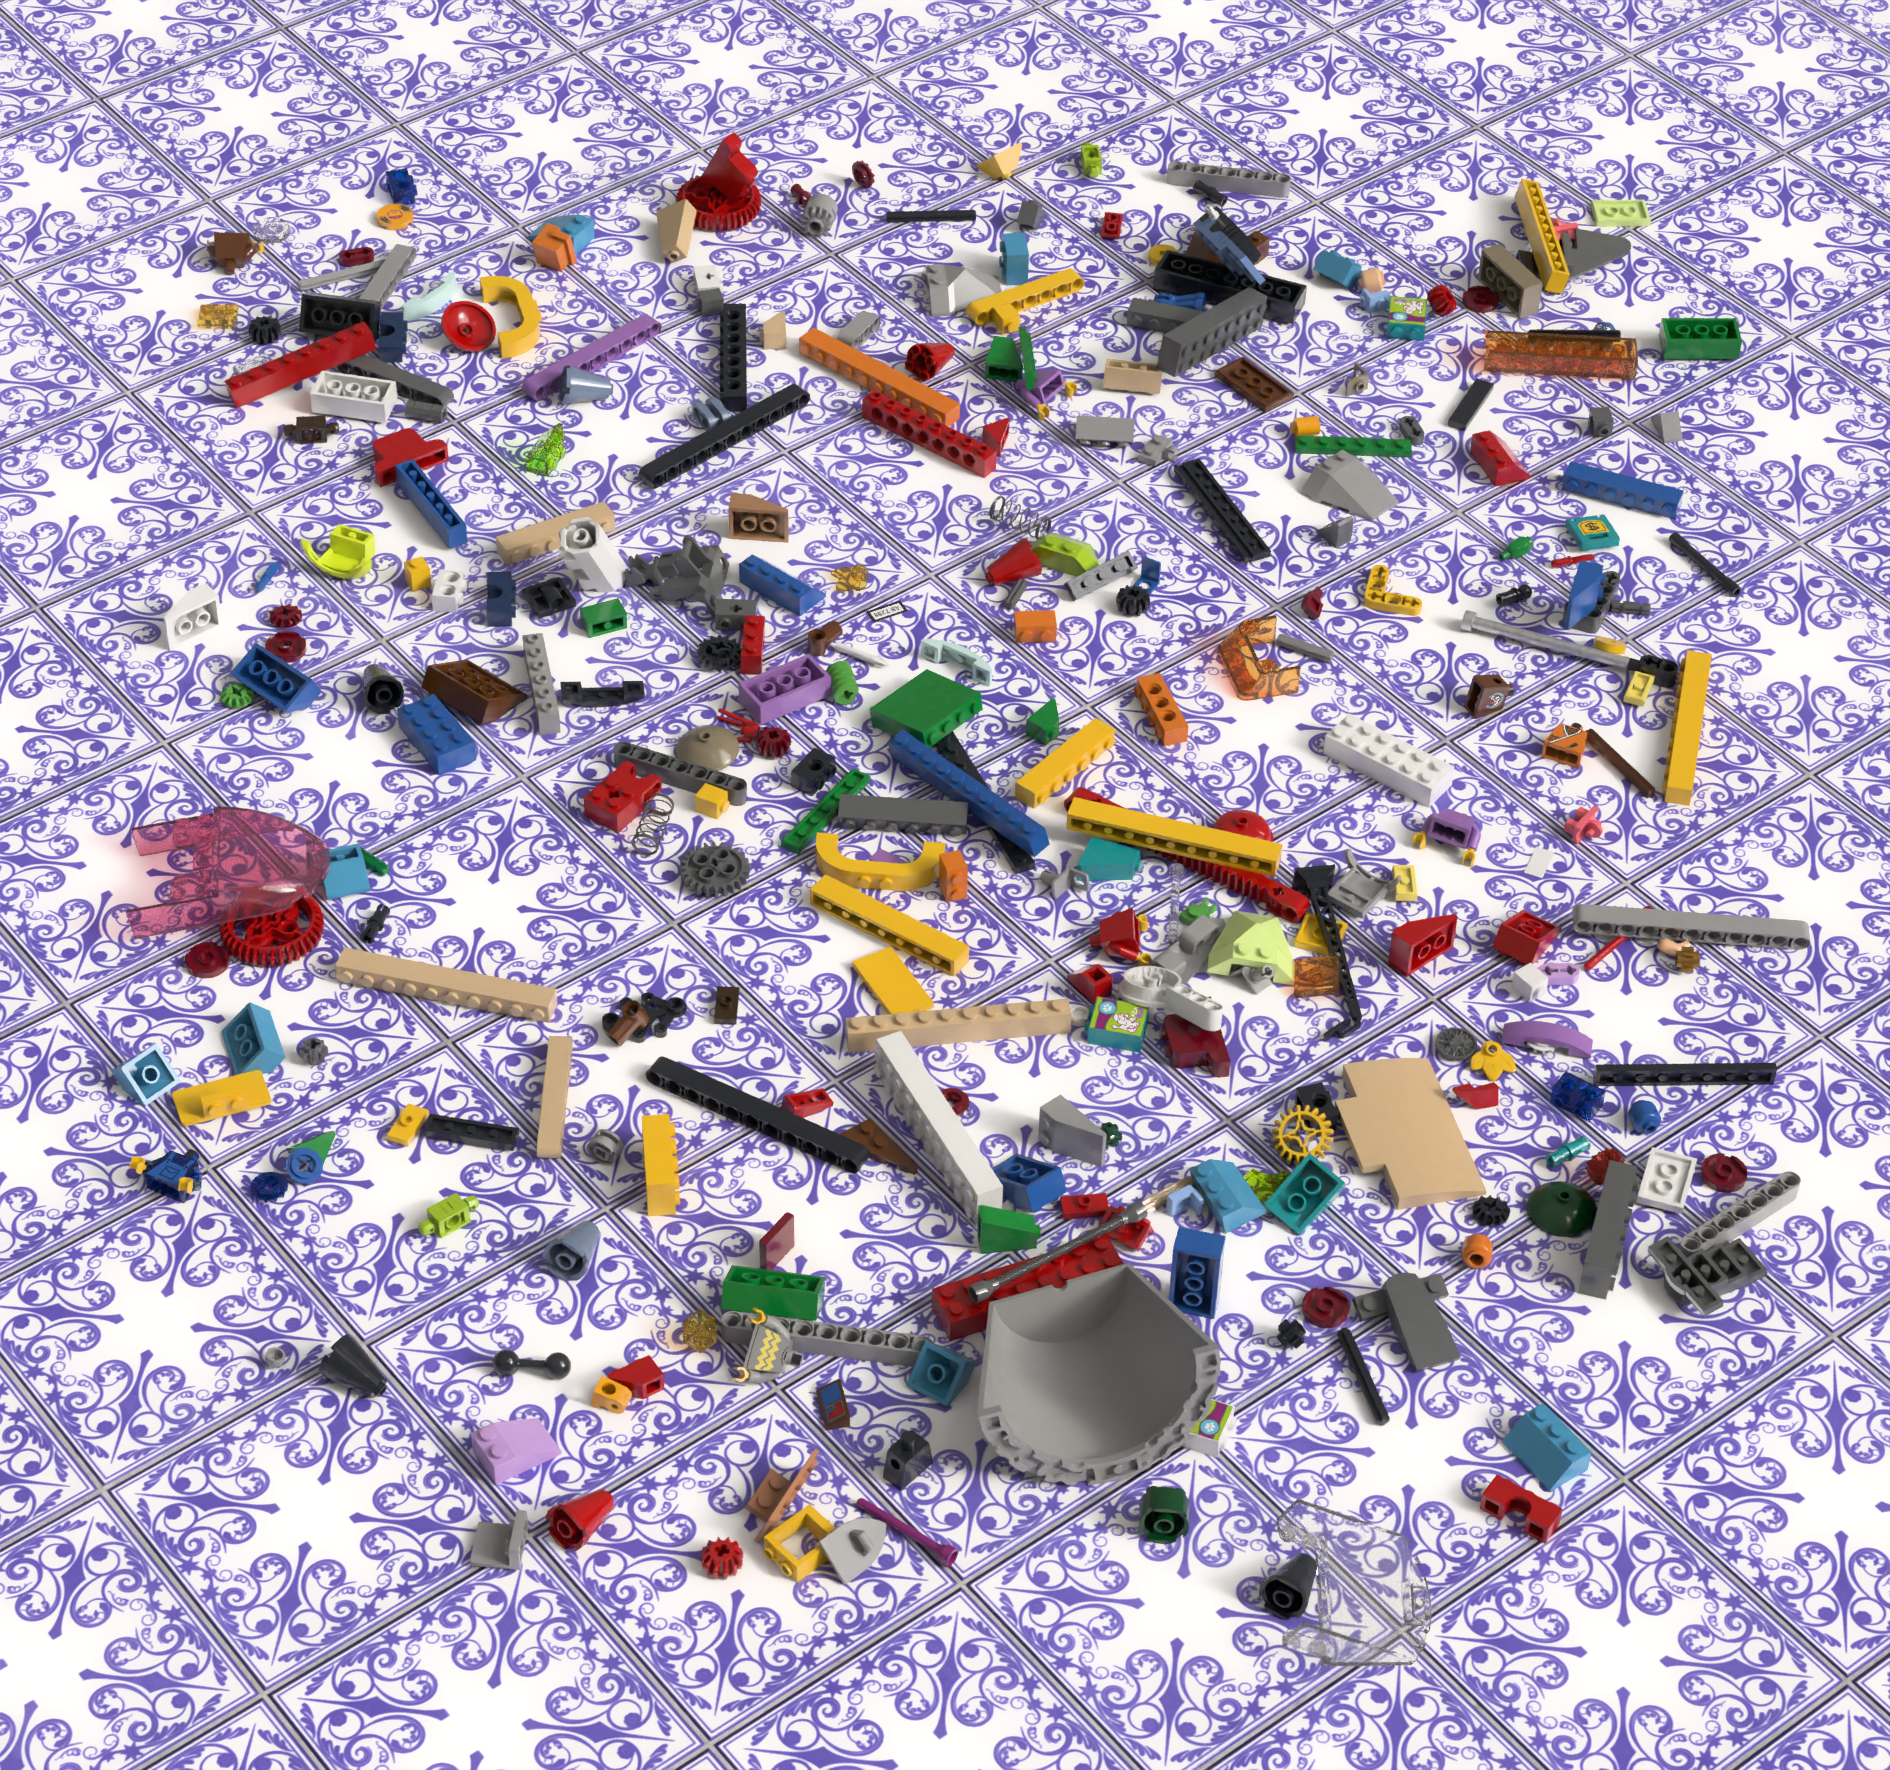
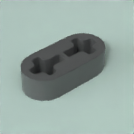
M1412 416L1402 417L1399 423V430L1404 438L1411 440V445H1421L1424 441L1425 433L1418 421Z

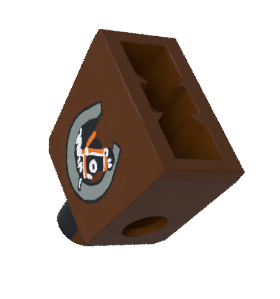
M1498 674L1474 675L1463 707L1474 719L1497 712L1504 707L1506 698L1514 695V687L1512 684H1507Z

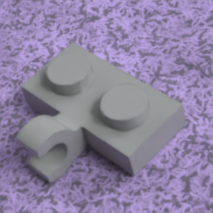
M1155 434L1138 454V461L1152 466H1156L1162 458L1175 462L1178 456L1173 454L1178 451V448L1173 446V439Z

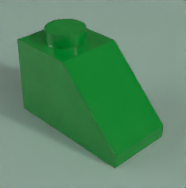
M1053 698L1026 720V735L1045 746L1059 735V716L1056 700Z

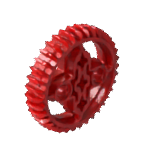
M698 175L695 178H690L689 181H685V184H682L681 188L678 189L676 203L687 199L697 210L694 221L695 228L699 227L700 230L706 229L707 231L713 230L714 232L716 230L721 232L722 230L729 231V229L736 230V227L742 228L743 225H748V222H753V219L759 214L761 207V197L757 185H753L749 189L750 193L746 198L742 199L740 197L735 202H732L717 188L704 189L698 184L701 178Z
M270 884L266 888L261 885L260 889L253 888L251 892L245 891L244 895H238L237 900L232 899L231 904L226 906V910L223 911L220 920V937L228 952L232 953L234 958L238 957L240 962L246 961L247 965L254 963L256 967L262 964L264 968L267 965H272L274 968L275 964H281V966L285 962L291 964L292 960L299 961L300 956L306 957L307 952H312L313 948L318 945V941L321 940L324 931V918L319 903L310 894H305L304 890L298 891L296 887L290 889L288 885L281 887L280 884L277 887H272ZM299 910L304 912L311 922L304 933H302L297 922ZM240 918L247 929L244 941L240 940L233 932V928Z

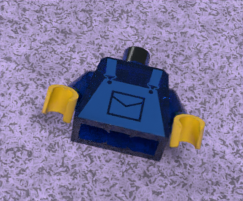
M189 1149L184 1155L175 1151H169L164 1156L152 1161H145L144 1158L139 1156H133L129 1168L136 1169L138 1174L145 1173L148 1189L184 1204L192 1192L200 1191L202 1188V1173L197 1162L200 1156L193 1149Z

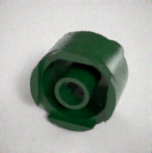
M1148 1487L1139 1503V1530L1142 1535L1144 1532L1148 1536V1540L1158 1544H1171L1176 1542V1538L1182 1535L1185 1537L1189 1531L1190 1510L1186 1492L1181 1488Z

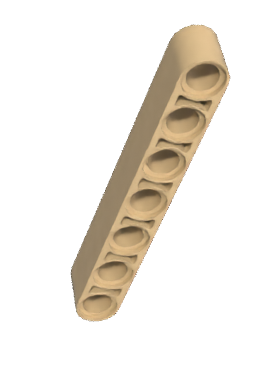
M549 1036L537 1139V1158H561L573 1050L572 1036Z

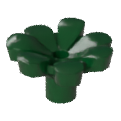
M1111 1122L1102 1123L1100 1129L1107 1134L1106 1149L1109 1143L1114 1147L1118 1146L1119 1141L1123 1139L1122 1133L1118 1132L1119 1126Z

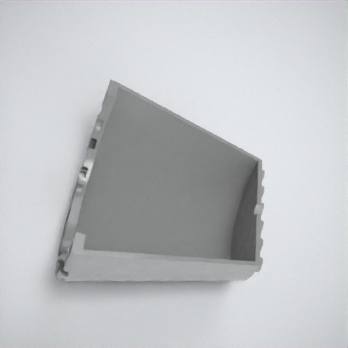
M1130 1263L1066 1280V1284L1062 1288L1057 1289L1053 1285L989 1302L977 1417L985 1437L993 1445L995 1451L1001 1457L1006 1458L1010 1465L1023 1473L1027 1471L1043 1477L1044 1481L1052 1483L1062 1481L1066 1485H1076V1482L1087 1481L1088 1485L1121 1480L1150 1468V1463L1160 1457L1162 1460L1171 1455V1451L1174 1448L1182 1446L1188 1440L1187 1435L1198 1421L1204 1420L1211 1407L1210 1400L1216 1395L1218 1389L1217 1378L1220 1376L1221 1367L1219 1347Z

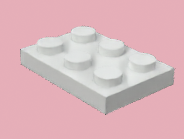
M1652 1147L1636 1202L1682 1214L1697 1158Z

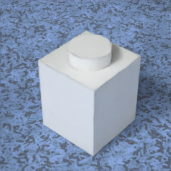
M1529 963L1514 972L1512 988L1530 1003L1546 994L1548 977L1532 963Z

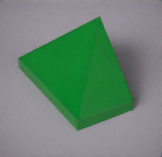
M327 1131L286 1149L288 1153L299 1148L312 1149L319 1154L324 1165L336 1134L335 1131Z

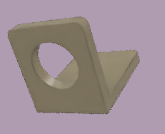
M1358 363L1354 364L1353 378L1347 380L1345 392L1347 396L1368 389L1369 373Z

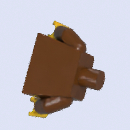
M214 232V242L207 240V251L212 260L217 261L218 267L224 268V274L234 275L235 268H244L246 262L250 261L256 253L264 252V242L257 243L253 240L252 244L249 233Z

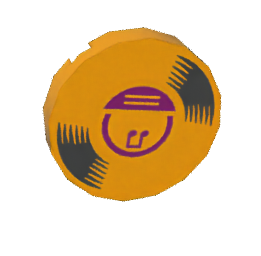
M403 204L385 205L377 212V222L379 226H385L386 229L401 230L413 222V211L410 207Z

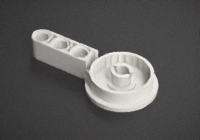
M1137 966L1125 971L1123 981L1118 985V994L1125 1001L1143 1007L1168 1009L1208 1031H1218L1221 1029L1223 1006L1182 984L1181 977L1177 973L1156 966Z

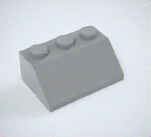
M1077 416L1075 441H1079L1081 445H1091V442H1099L1098 445L1110 446V443H1118L1119 447H1129V444L1134 442L1135 419Z

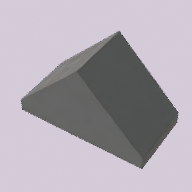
M1349 516L1329 523L1316 530V532L1335 548H1338L1351 541L1353 517Z

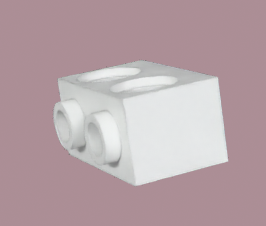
M439 569L432 592L433 611L457 613L459 605L463 604V592L467 591V580H464L463 571Z

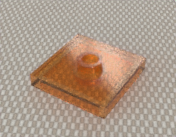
M1339 955L1295 959V998L1339 994Z

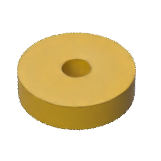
M1155 245L1149 250L1148 259L1152 265L1157 267L1167 250L1178 251L1170 245Z
M1595 637L1593 646L1606 652L1625 654L1627 644L1607 637Z

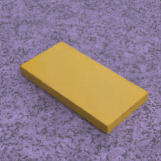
M891 946L852 961V967L887 1014L927 1011L934 1008L932 999Z

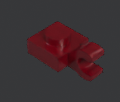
M1318 586L1313 593L1308 591L1304 594L1301 604L1303 611L1313 620L1320 617L1324 605L1320 601L1323 591Z

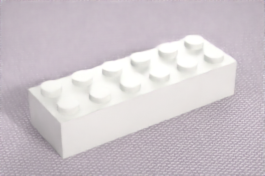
M1349 713L1325 735L1323 754L1427 807H1430L1452 785L1454 766Z

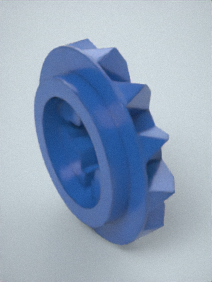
M296 1149L290 1153L286 1160V1172H288L291 1180H295L299 1184H311L318 1180L322 1174V1159L312 1149ZM309 1160L311 1161L307 1168L309 1171L303 1170L298 1172L301 1166L299 1162L304 1164Z

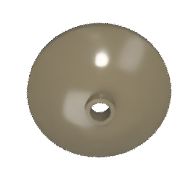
M717 725L695 727L682 735L676 745L677 758L717 771L729 766L736 759L739 752L736 736L730 730Z

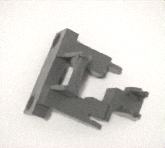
M688 535L683 538L682 550L664 552L660 555V558L655 556L652 564H649L639 554L635 555V559L629 556L630 571L628 569L624 571L628 588L643 584L646 580L651 579L655 585L650 590V597L652 599L672 601L694 596L695 602L703 600L712 617L715 616L716 599H721L730 565L719 545L700 547L695 539ZM679 572H682L683 576L681 577L668 578L678 576Z

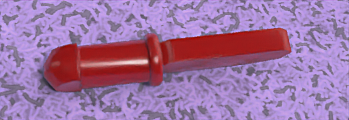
M1587 554L1553 559L1551 566L1553 568L1566 565L1571 566L1572 563H1579L1580 560H1593L1594 555Z

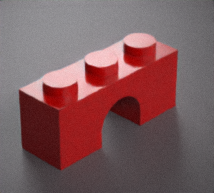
M745 615L741 674L759 675L762 673L765 616Z
M1497 1474L1483 1492L1480 1510L1499 1520H1502L1507 1513L1512 1511L1524 1514L1526 1521L1523 1532L1545 1544L1559 1526L1563 1510L1555 1503L1549 1502L1535 1495L1532 1491L1526 1490L1514 1484L1511 1480Z

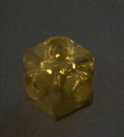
M701 1309L684 1319L683 1343L699 1353L717 1343V1319Z

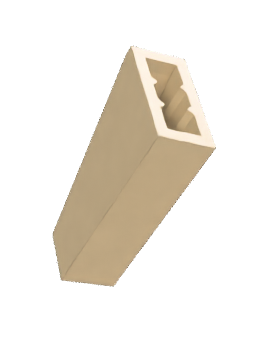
M687 199L656 212L661 252L671 263L687 258L697 210Z

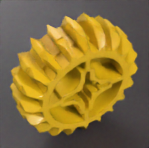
M1300 1105L1296 1106L1297 1112H1293L1291 1108H1288V1116L1281 1113L1280 1117L1283 1121L1275 1120L1274 1122L1279 1128L1271 1130L1272 1134L1277 1135L1272 1137L1271 1141L1275 1144L1278 1143L1274 1146L1275 1152L1281 1151L1279 1157L1283 1159L1288 1156L1286 1160L1288 1164H1291L1295 1159L1296 1167L1309 1153L1315 1158L1319 1156L1321 1159H1324L1325 1154L1322 1151L1330 1152L1331 1148L1327 1144L1334 1142L1333 1138L1328 1137L1334 1134V1131L1328 1128L1331 1125L1330 1120L1324 1121L1326 1115L1322 1113L1317 1116L1318 1108H1314L1310 1112L1309 1105L1305 1106L1304 1111H1301ZM1304 1120L1314 1122L1319 1126L1320 1130L1306 1127ZM1297 1121L1296 1128L1284 1135L1287 1127ZM1301 1126L1303 1132L1306 1135V1139H1304V1146L1302 1140H1300L1299 1133H1301ZM1321 1137L1318 1145L1311 1151H1308L1309 1143ZM1284 1142L1298 1144L1301 1148V1153L1291 1150Z

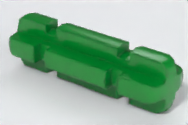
M361 848L367 867L376 871L381 876L389 873V865L381 862L380 859Z

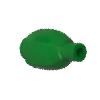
M1520 536L1507 544L1505 551L1499 554L1502 561L1507 558L1517 559L1527 554L1531 547H1533L1532 539L1529 536Z

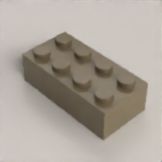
M1501 244L1482 249L1478 280L1484 286L1489 287L1491 291L1494 292L1495 290L1500 296L1499 300L1519 319L1538 313L1542 290L1540 279L1531 273Z

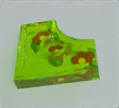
M1252 1169L1243 1177L1264 1206L1265 1202L1291 1173L1288 1170H1284L1280 1173L1266 1174Z

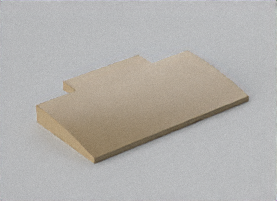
M1392 1058L1343 1064L1342 1078L1351 1098L1335 1100L1334 1107H1337L1339 1110L1341 1124L1362 1174L1381 1170L1397 1210L1486 1195V1188L1429 1058Z

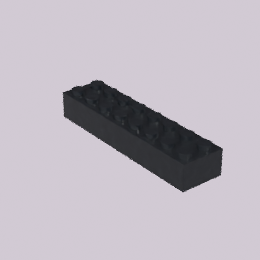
M1170 250L1166 251L1154 270L1153 288L1180 296L1205 292L1206 302L1215 305L1251 287L1267 296V308L1263 314L1264 317L1294 324L1304 307L1307 285L1264 274L1261 275L1265 281L1259 285L1255 280L1251 282L1244 273L1241 276L1236 271L1232 273L1224 264Z

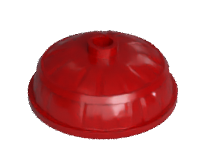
M1241 809L1226 812L1211 827L1273 842V833L1267 821L1259 814L1249 810Z

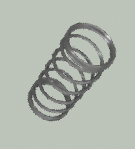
M1000 495L992 502L989 510L991 519L995 521L1002 520L1004 525L1011 524L1013 529L1020 528L1021 533H1029L1030 537H1036L1037 540L1039 539L1038 535L1044 530L1048 520V526L1043 536L1048 535L1052 522L1050 517L1044 516L1040 520L1033 536L1030 534V530L1037 523L1038 512L1032 515L1028 531L1024 532L1021 527L1029 517V508L1023 511L1019 527L1015 528L1012 523L1018 517L1021 505L1017 504L1014 507L1010 523L1006 524L1003 519L1008 515L1012 507V500L1006 502L1005 497ZM1002 498L1001 508L998 514L994 516L995 506L998 500ZM1008 502H1011L1009 510L1003 517L1006 505L1008 504ZM1019 505V511L1016 517L1012 520L1013 513ZM1028 510L1027 517L1021 524L1022 517L1025 511ZM1037 514L1035 523L1030 528L1031 521L1034 515ZM1045 521V524H1044L1042 530L1039 532L1041 525H1042L1043 522Z
M661 793L649 796L642 818L639 821V826L636 829V834L632 839V846L638 853L642 855L657 853L661 843L660 838L664 836V830L667 828L670 814L674 810V802L669 796ZM655 796H661L668 799L671 805L664 800L655 799L650 801V799ZM662 801L667 803L671 810L666 812L659 807H652L650 803ZM651 809L658 815L668 816V819L665 821L659 816L648 815L647 811ZM650 816L660 818L663 822L655 821ZM649 817L650 820L656 823L665 824V827L662 829L657 824L645 823L644 818ZM647 824L655 825L658 828H660V830L652 829ZM646 825L653 831H662V835L659 837L654 832L642 831L641 826ZM644 832L652 833L656 835L658 838H654L648 834H645ZM639 837H647L653 840L656 845H647ZM637 838L648 847H656V850L653 852L639 850L636 847L635 839Z

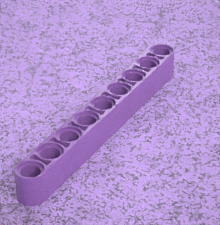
M643 314L530 376L523 382L522 391L536 401L543 400L560 390V381H563V377H565L561 375L565 365L591 373L656 337L660 333L662 325L650 315Z

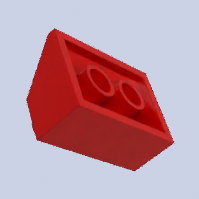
M1490 430L1472 434L1470 453L1495 487L1530 479L1531 475L1503 439Z

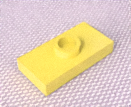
M1635 671L1624 695L1623 702L1643 707L1654 683L1655 676Z
M1393 865V880L1398 875L1401 876L1399 883L1394 888L1395 901H1417L1418 894L1414 865Z

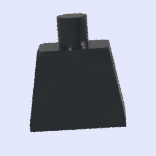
M913 1430L903 1432L901 1438L887 1451L883 1478L902 1491L933 1464L929 1442Z

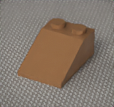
M731 493L728 508L729 539L789 542L788 509L752 494Z

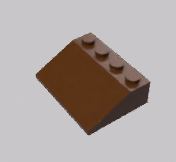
M468 659L428 665L421 688L428 691L429 695L435 694L436 697L443 700L445 705L455 707L459 713L470 716L474 719V722L482 725L495 722L528 697L526 693Z

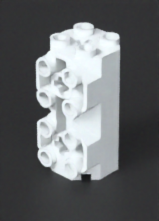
M589 517L572 519L569 527L559 530L561 541L559 556L565 560L567 568L572 570L573 577L578 579L581 589L615 592L624 586L626 564L598 523H595Z

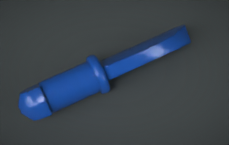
M274 562L266 569L260 581L256 583V591L261 592L265 589L267 583L271 581V578L280 568L281 563Z

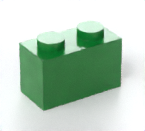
M619 598L580 608L581 625L589 638L627 628V612Z

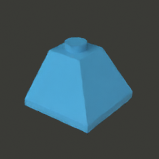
M157 1043L111 1070L121 1088L143 1106L148 1105L181 1082Z
M925 1341L906 1385L948 1407L967 1385L977 1362L957 1351Z

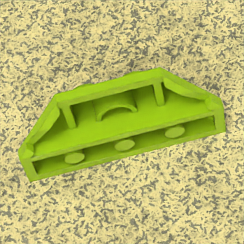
M1051 533L1032 542V547L1029 548L1033 553L1036 552L1041 566L1075 577L1100 565L1091 544L1058 533Z

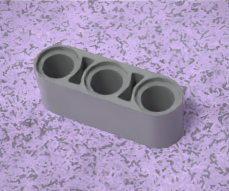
M862 310L839 332L837 340L858 350L879 329L881 317Z

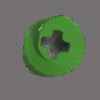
M837 661L829 665L826 672L831 676V689L835 701L841 705H848L855 700L859 688L850 663L847 661Z

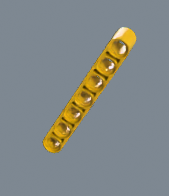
M1069 268L974 301L967 306L966 314L977 325H984L993 322V307L1011 303L1017 312H1021L1078 292L1083 288L1085 281L1074 269Z

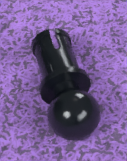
M1527 584L1520 585L1518 589L1512 587L1509 591L1498 593L1496 595V602L1499 606H1503L1512 602L1518 603L1520 599L1527 600L1532 595V589Z

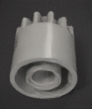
M815 194L809 198L801 218V227H806L805 233L810 232L811 237L817 234L819 238L822 233L825 236L828 234L838 211L836 201L826 194Z

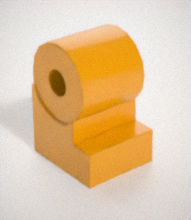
M601 1376L593 1392L590 1405L598 1409L600 1406H603L613 1413L621 1414L625 1411L632 1393L627 1387Z

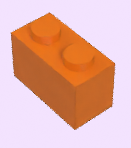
M1055 610L1014 611L1015 642L1056 641L1057 623Z
M956 850L939 854V887L946 903L966 899L968 866L961 851Z

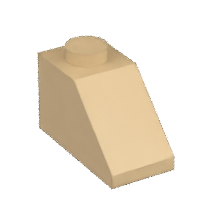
M785 311L779 312L763 323V331H759L760 342L764 344V350L786 349Z

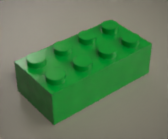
M1661 318L1658 337L1664 359H1739L1742 339L1736 318Z
M731 1265L723 1281L721 1309L758 1314L757 1311L752 1309L755 1307L767 1315L816 1321L824 1304L826 1277Z

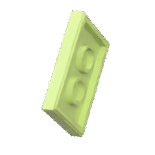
M1644 199L1591 200V209L1596 227L1650 226L1651 219Z

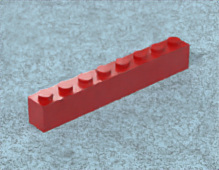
M361 322L244 373L233 376L224 381L229 397L235 407L239 408L317 375L321 371H326L376 349L373 335L367 324Z

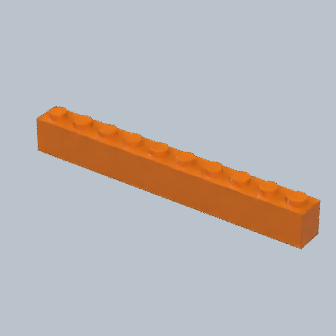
M813 327L799 337L800 354L871 391L875 390L948 427L960 419L959 402Z

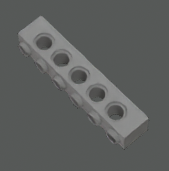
M543 633L522 635L523 654L540 735L561 733L560 714Z

